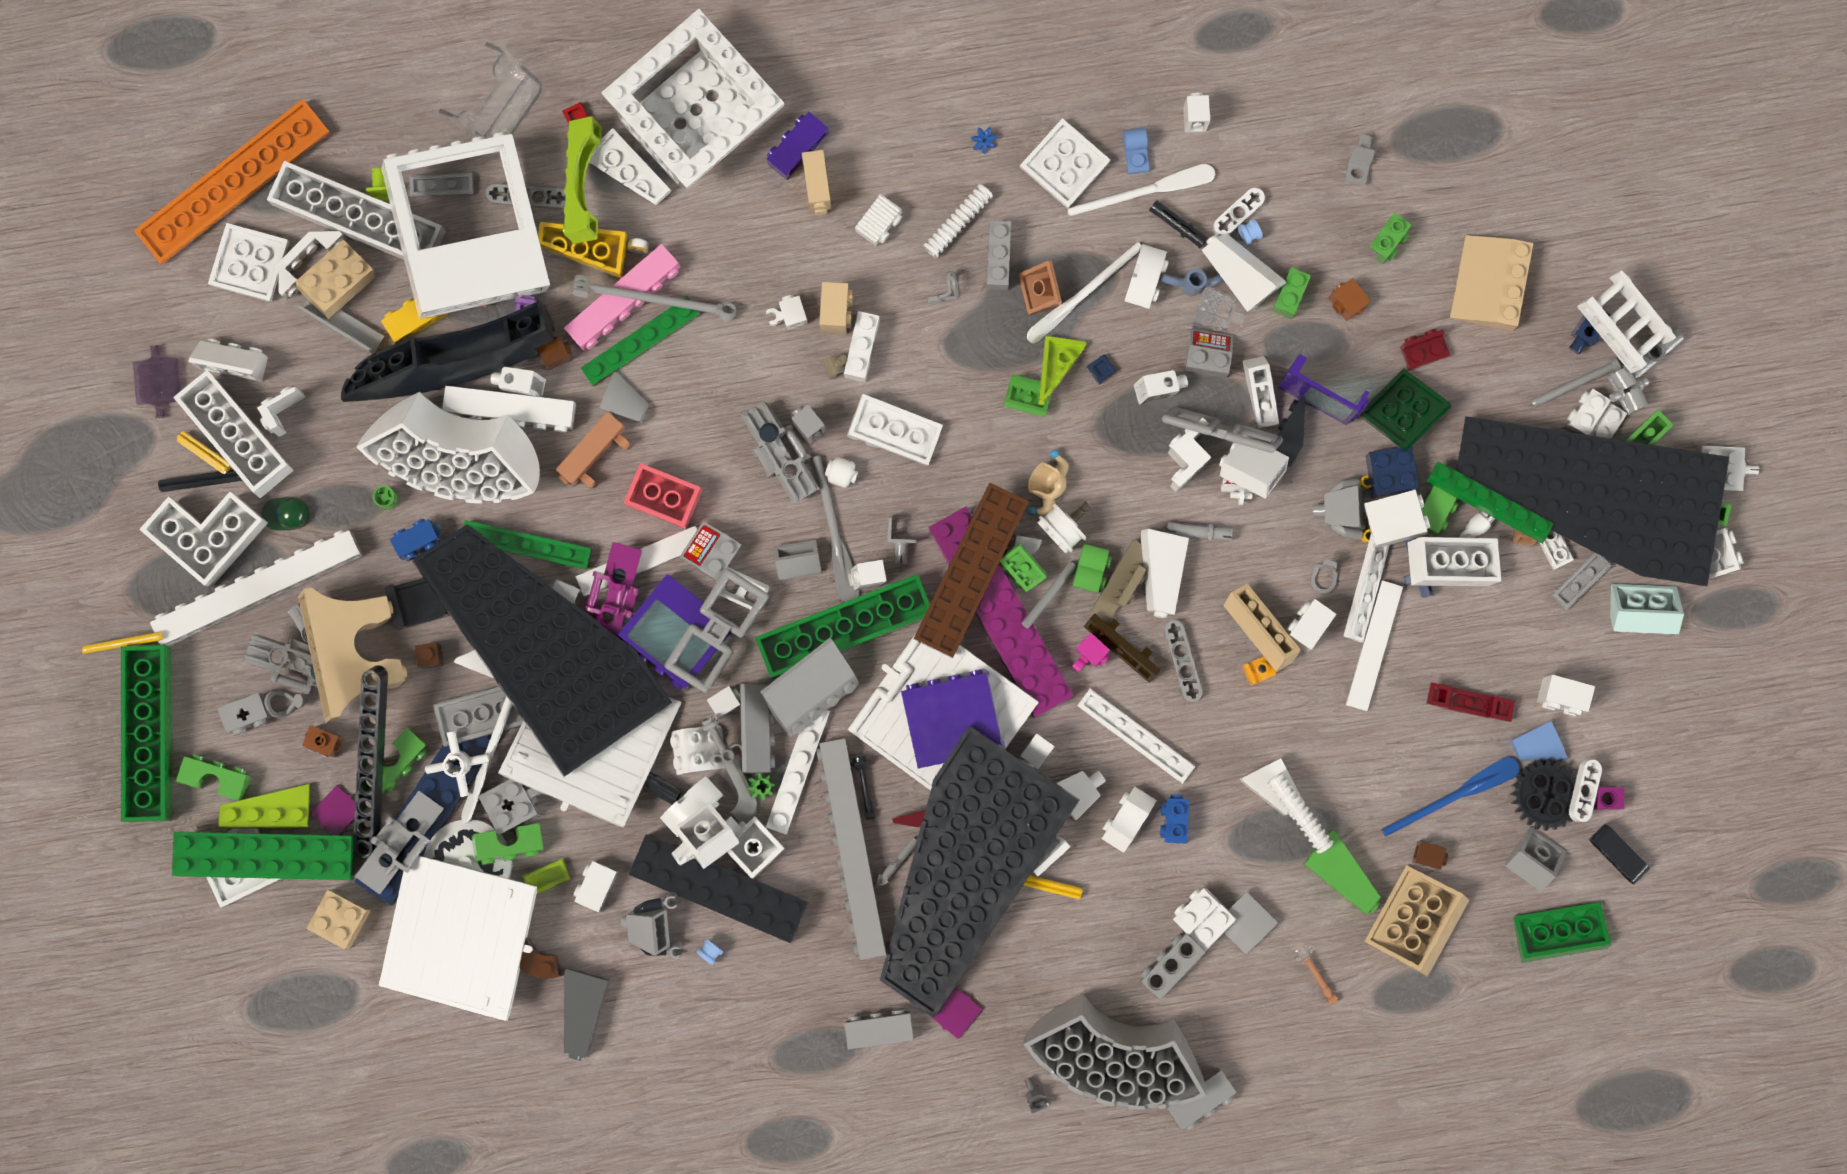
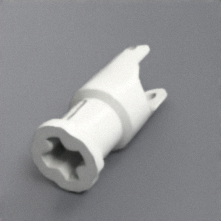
M1484 512L1476 513L1470 519L1466 529L1460 534L1459 538H1475L1484 534L1491 527V523L1495 518L1490 515L1488 516Z

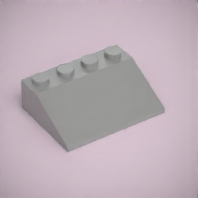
M829 638L760 692L776 721L792 737L794 734L800 733L811 721L817 720L829 707L835 706L846 694L852 693L859 685V682L833 640Z

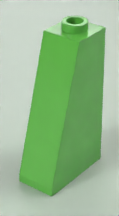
M1329 830L1327 834L1330 836L1329 840H1333V845L1322 853H1317V848L1315 847L1302 864L1363 914L1370 912L1372 914L1380 905L1377 901L1381 897L1334 830Z

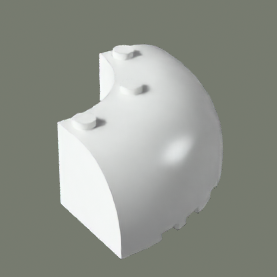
M420 392L399 402L384 413L366 431L356 446L375 465L379 463L389 470V475L393 477L397 475L406 480L407 485L420 491L426 489L434 492V496L453 500L454 498L465 499L466 503H482L483 501L499 503L503 499L510 498L515 500L534 493L539 482L540 469L535 449L527 435L509 415L491 420L462 418L437 407Z

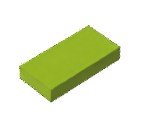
M564 859L522 876L525 883L537 886V894L572 879Z

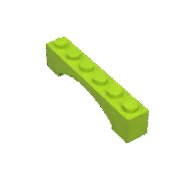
M592 116L569 121V130L567 131L568 149L566 150L567 168L565 169L567 180L564 189L566 202L564 206L565 224L563 225V233L574 244L598 239V219L588 211L585 200L586 171L595 149L601 145L602 126Z

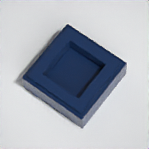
M1104 354L1086 367L1098 384H1101L1117 372Z

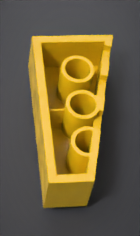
M540 222L538 239L541 249L621 279L623 277L628 242L626 232L598 229V239L574 244L564 235V224Z

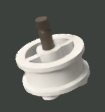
M1086 501L1070 516L1067 513L1065 514L1054 503L1052 505L1053 509L1045 517H1039L1040 520L1037 523L1065 553L1073 552L1072 547L1081 539H1087L1078 529L1076 523L1091 508Z

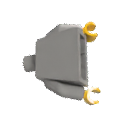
M1363 476L1360 480L1355 478L1338 482L1330 489L1329 493L1324 494V504L1313 506L1314 517H1325V523L1331 526L1332 531L1345 538L1361 539L1365 543L1369 542L1366 538V533H1371V529L1364 531L1361 529H1365L1363 490H1368L1372 486H1366L1363 480L1370 479V476Z

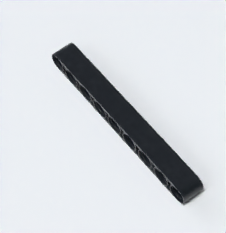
M375 665L368 669L361 677L353 851L361 859L368 858L377 847L370 841L373 836L378 835L381 828L388 672L380 665ZM372 673L377 676L378 682L372 678ZM371 695L375 696L377 703L372 701ZM370 716L375 719L376 724L370 721ZM369 737L374 740L375 745L369 742ZM367 759L372 760L374 766H371ZM366 779L372 783L373 787H370L367 784ZM365 801H368L372 808H369ZM364 822L370 825V829L365 826ZM363 842L369 846V849L364 847Z

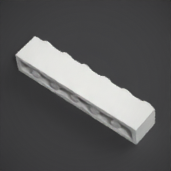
M445 386L442 409L453 415L469 417V419L491 420L509 415L522 428L527 424L533 425V428L538 430H546V427H551L556 432L567 433V429L573 430L577 405L574 401Z

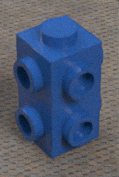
M420 519L413 523L414 527L408 530L404 528L393 534L394 537L390 538V541L398 557L401 560L411 561L419 556V552L428 550L442 541L439 536L442 532L436 522L433 523L429 519L426 521L425 519Z
M1171 794V798H1167L1165 803H1161V816H1165L1164 825L1160 826V838H1164V843H1188L1189 799H1184V795Z

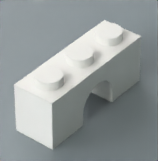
M858 311L844 371L846 379L866 383L871 352L880 322L878 315Z

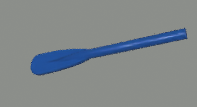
M1510 757L1497 761L1470 778L1458 790L1381 829L1383 835L1386 837L1461 797L1481 793L1513 779L1519 773L1517 761Z

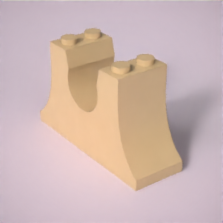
M312 587L302 590L298 598L325 724L335 722L346 705L360 697L361 677L365 671L373 666L380 665L387 670V689L399 687L405 681L407 671L405 665H401V660L384 659L379 662H370L360 657L354 646V638L357 632L373 630L384 625L391 618L393 607L391 601L387 600V596L360 601H342L326 597ZM372 673V678L378 682L377 676Z

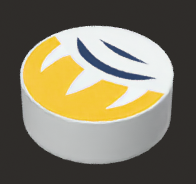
M643 239L628 240L627 250L633 253L644 254L649 250V243Z

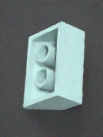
M1611 584L1610 619L1613 631L1679 634L1684 612L1677 587Z

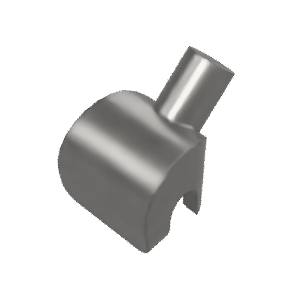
M1033 1078L1025 1080L1029 1091L1026 1093V1099L1031 1113L1049 1107L1051 1104L1043 1089L1036 1087Z

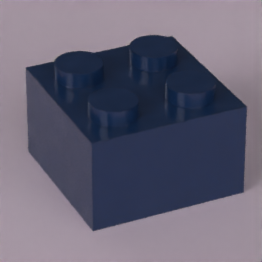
M1413 447L1407 452L1401 448L1373 451L1366 455L1368 475L1370 476L1369 482L1372 485L1370 487L1372 498L1398 495L1419 489Z

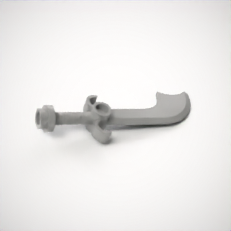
M709 716L702 720V728L704 731H710L719 749L718 753L710 756L709 761L714 766L713 759L715 757H719L722 760L738 792L737 803L729 812L735 816L738 824L742 821L747 824L754 816L756 817L757 801L756 798H751L753 791L746 790L750 785L732 752L733 747L739 746V749L742 750V746L739 743H732L727 748L716 727L719 724L718 719L714 718V716Z

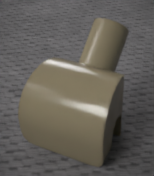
M845 355L840 357L830 356L823 359L830 379H834L838 374L844 373L845 363L847 362Z

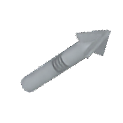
M914 837L911 838L882 874H878L874 890L889 883L888 879L915 848L917 840Z

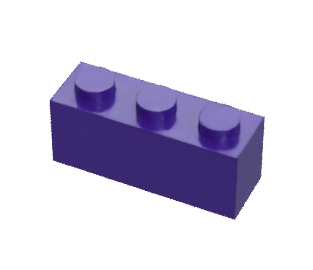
M810 112L805 116L802 114L795 122L796 126L792 131L788 130L782 136V142L778 147H772L767 153L768 165L786 180L803 163L802 153L814 151L829 134L828 127Z

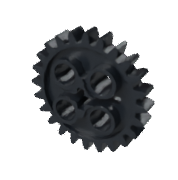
M1549 759L1544 761V765H1542L1540 760L1536 761V767L1532 763L1527 764L1529 771L1524 768L1520 771L1523 776H1515L1519 783L1511 784L1512 787L1516 788V792L1510 793V795L1516 797V800L1512 801L1511 804H1518V808L1514 812H1522L1520 820L1528 818V826L1535 822V829H1539L1543 825L1544 831H1548L1551 825L1553 830H1557V823L1561 827H1565L1564 820L1573 821L1569 815V808L1576 778H1571L1574 771L1565 772L1567 765H1562L1558 768V761H1554L1551 766ZM1537 775L1543 778L1544 783L1542 787L1535 785L1534 779ZM1550 776H1552V777H1553V781L1551 782L1550 787H1549V781H1550L1549 778H1550ZM1558 782L1563 783L1565 787L1562 794H1559L1555 789ZM1548 791L1551 797L1545 800V796L1542 793ZM1531 796L1535 797L1538 801V805L1534 809L1528 803ZM1552 803L1558 805L1559 811L1556 815H1553L1549 810ZM1544 804V812L1541 814L1540 810Z

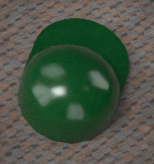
M294 497L273 498L266 502L261 513L262 518L268 522L266 526L277 531L300 529L308 522L310 515L309 507L306 503Z

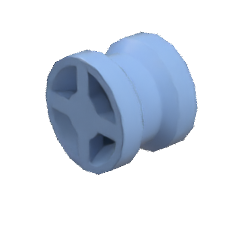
M1255 219L1249 220V223L1246 225L1241 224L1238 226L1239 234L1246 245L1251 244L1254 239L1259 240L1263 238L1262 231Z
M707 938L704 941L705 945L699 948L696 953L713 966L717 956L722 955L724 951Z

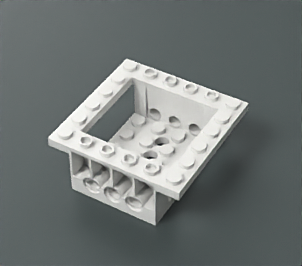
M700 9L696 10L601 92L603 97L617 111L621 123L676 184L681 182L687 190L785 105ZM694 40H697L700 51L639 103L632 94ZM716 92L719 97L716 101L710 102L707 100L708 93ZM693 106H701L703 109L702 113L698 116L692 115L691 108ZM683 119L687 124L684 129L680 130L675 128V122Z

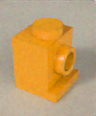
M1264 656L1242 666L1250 686L1276 675L1275 669ZM1259 665L1265 666L1266 671L1264 673L1259 672Z

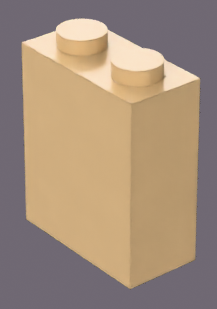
M823 150L803 152L802 158L810 212L815 213V215L827 214L832 208Z

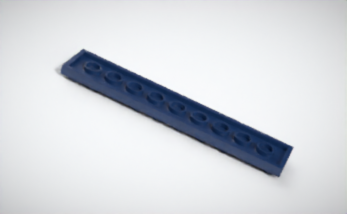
M492 735L459 743V750L466 752L470 757L483 755L486 752ZM442 745L431 764L444 762L446 756L451 753L450 746L444 747ZM453 761V765L460 766V761ZM482 764L472 765L470 771L465 775L467 787L470 786ZM444 771L430 774L425 772L395 820L399 818L418 791L422 792L444 808L424 835L429 840L445 825L462 798L460 797L456 777L448 776ZM410 818L406 826L410 831H415L419 827V821L415 818ZM413 835L396 859L402 863L407 857V853H410L420 838ZM428 844L419 855L424 856ZM399 868L381 894H378L357 878L355 883L389 905H393L399 895L404 871Z

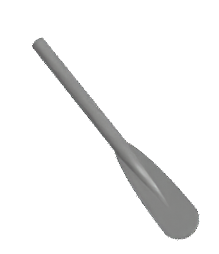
M821 456L813 457V462L832 539V564L837 593L840 600L847 602L859 597V590L854 591V586H850L848 574L851 573L853 566L848 552L840 539Z

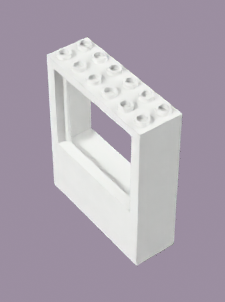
M506 132L494 134L492 138L485 139V136L473 138L472 142L464 143L463 140L452 142L451 146L447 147L435 145L430 147L428 151L421 152V149L409 151L408 155L400 156L399 153L386 156L387 159L383 160L381 169L419 319L511 300L516 297L520 298L522 295L530 296L546 292L550 283L512 134L506 135ZM500 152L519 230L421 250L401 171Z

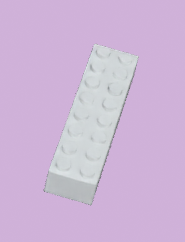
M283 162L267 198V201L272 206L330 230L340 231L347 237L404 260L390 204L289 162ZM412 214L421 250L440 246L446 233L445 229L439 224Z

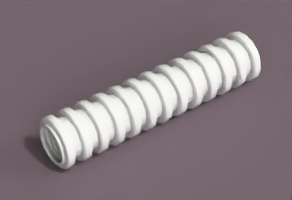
M979 184L977 186L978 189H974L973 194L968 195L969 199H965L964 204H960V208L955 210L956 213H952L950 215L951 218L946 219L947 223H943L941 225L942 228H938L937 233L932 235L933 238H929L928 243H924V248L930 255L938 258V253H942L944 251L943 248H947L948 243L953 241L952 238H956L957 233L962 232L961 228H965V224H969L971 218L974 219V214H978L979 209L984 208L983 204H987L988 199L993 198L988 188Z
M1279 773L1269 780L1267 785L1272 786L1271 790L1277 793L1275 796L1280 797V802L1285 804L1283 807L1285 809L1288 808V813L1293 815L1292 819H1296V824L1301 826L1300 830H1304L1305 837L1308 836V841L1313 843V848H1317L1316 852L1322 853L1333 845V840H1329L1330 836L1324 833L1325 829H1321V824L1316 822L1317 818L1312 817L1313 813L1308 811L1309 807L1304 806L1305 802L1300 800L1301 796H1297V791L1292 789L1293 785L1288 784V778L1285 779L1283 777L1285 774Z

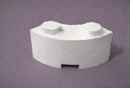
M1142 244L1126 294V302L1148 309L1150 308L1151 301L1156 302L1159 294V289H1156L1161 272L1165 273L1169 262L1165 260L1166 251Z
M705 776L689 789L681 799L676 801L660 819L678 837L676 833L678 824L709 802L716 809L720 805L717 801L723 794Z
M1135 786L1130 793L1125 792L1119 801L1122 806L1113 820L1109 818L1103 827V830L1106 832L1102 840L1124 853L1157 800Z

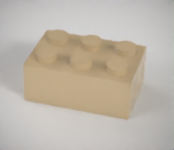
M342 240L296 280L295 283L298 291L328 320L376 277L373 269Z

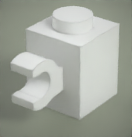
M794 294L782 298L783 301L779 302L781 311L774 308L766 311L767 315H776V319L769 322L770 326H775L785 321L787 330L808 324L800 296L795 297Z

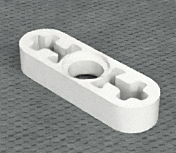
M1258 188L1248 190L1216 219L1213 225L1214 233L1218 237L1225 233L1230 235L1262 206L1265 199L1263 191ZM1251 194H1252L1253 196L1258 195V196H1259V198H1258V202H1259V203H1257L1256 201H1254L1253 203L1250 204V206H1249V208H1248V206H1247L1246 204H1247V203L1250 201V199H1251V196H1250V195H1251ZM1240 207L1245 211V216L1236 218L1233 215V210ZM1230 218L1231 221H1233V222H1230V223L1228 224V226H1227V230H1228V231H1225V230L1220 231V230H1219V227H1220L1219 223L1225 224V223L1228 221V219Z
M1585 760L1579 766L1569 808L1570 818L1575 822H1586L1592 816L1602 773V767L1596 760ZM1588 766H1591V769H1593V773H1590V771L1587 770ZM1583 785H1587L1590 789L1587 797H1584L1581 793ZM1581 809V811H1583L1584 814L1580 815V813H1578L1577 810Z

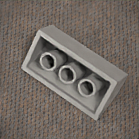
M740 684L742 772L745 774L771 773V768H775V755H771V746H775L774 733H770V724H774V716L760 692L768 686L765 684Z

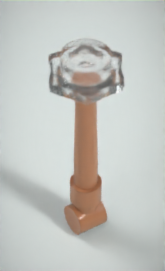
M1301 947L1295 952L1296 957L1294 960L1307 963L1322 988L1323 994L1327 996V1001L1330 1005H1333L1338 999L1311 961L1312 952L1314 951L1313 947Z

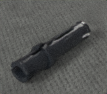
M1158 200L1150 207V212L1178 231L1183 239L1186 237L1198 248L1201 249L1208 240L1207 236L1193 227L1194 224L1191 222L1187 223Z

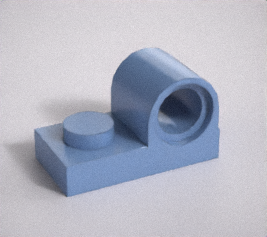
M1146 128L1123 130L1128 175L1148 173L1150 170Z

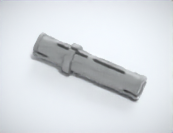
M1168 521L1167 533L1183 537L1204 538L1207 541H1212V539L1232 541L1233 528L1213 526V524L1206 526Z

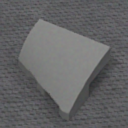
M614 372L599 409L642 424L649 404L617 372Z

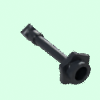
M866 756L853 758L854 762L850 763V766L859 770L866 820L875 819L865 769L871 763V759L867 760Z

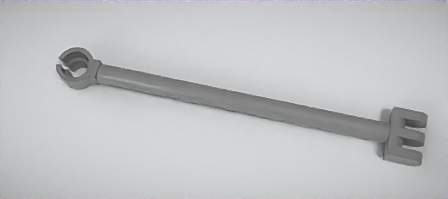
M576 275L574 278L572 294L578 297L587 298L588 292L715 313L716 316H720V319L725 322L734 319L737 308L730 302L714 305L589 283L590 276Z

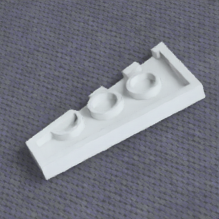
M613 128L602 138L601 145L597 146L589 163L655 205L659 204L671 192L670 188Z

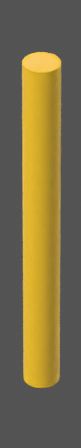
M155 632L82 646V652L89 654L121 648V646H133L160 641L163 639L162 632Z

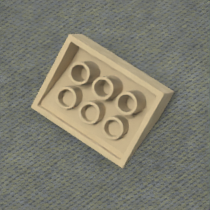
M1466 235L1449 319L1514 331L1519 324L1533 243L1508 238Z
M1406 865L1364 942L1428 977L1465 910L1469 899L1464 894Z

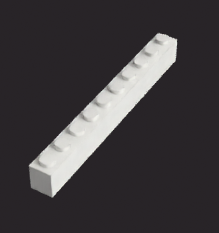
M346 529L340 530L333 534V538L318 540L314 543L313 547L309 549L301 548L295 551L294 556L288 559L286 557L279 558L274 561L275 565L268 568L267 566L260 567L254 571L255 574L249 577L243 575L236 578L234 584L229 586L227 584L215 588V592L207 595V593L199 595L193 603L180 604L175 607V611L169 614L167 612L155 616L156 620L151 621L150 624L154 633L162 632L163 639L158 641L159 644L171 646L363 557L364 555L354 533L350 530L346 531Z

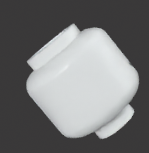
M836 457L834 460L830 459L825 472L829 483L843 488L848 487L850 482L855 483L858 471L855 470V463L841 457Z

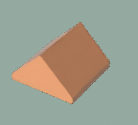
M1048 260L1018 274L1028 315L1053 310L1061 305L1062 300L1052 260Z

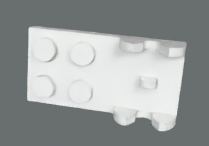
M862 394L847 437L853 440L864 441L871 447H879L928 466L943 425Z

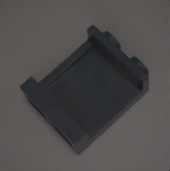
M424 578L396 586L393 584L385 586L388 601H391L393 607L392 616L395 627L398 630L450 616Z

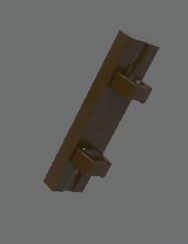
M1094 613L1083 627L1150 683L1161 670L1148 659L1153 651L1148 647H1145L1142 652L1138 651L1115 631L1120 624L1113 618L1107 624Z

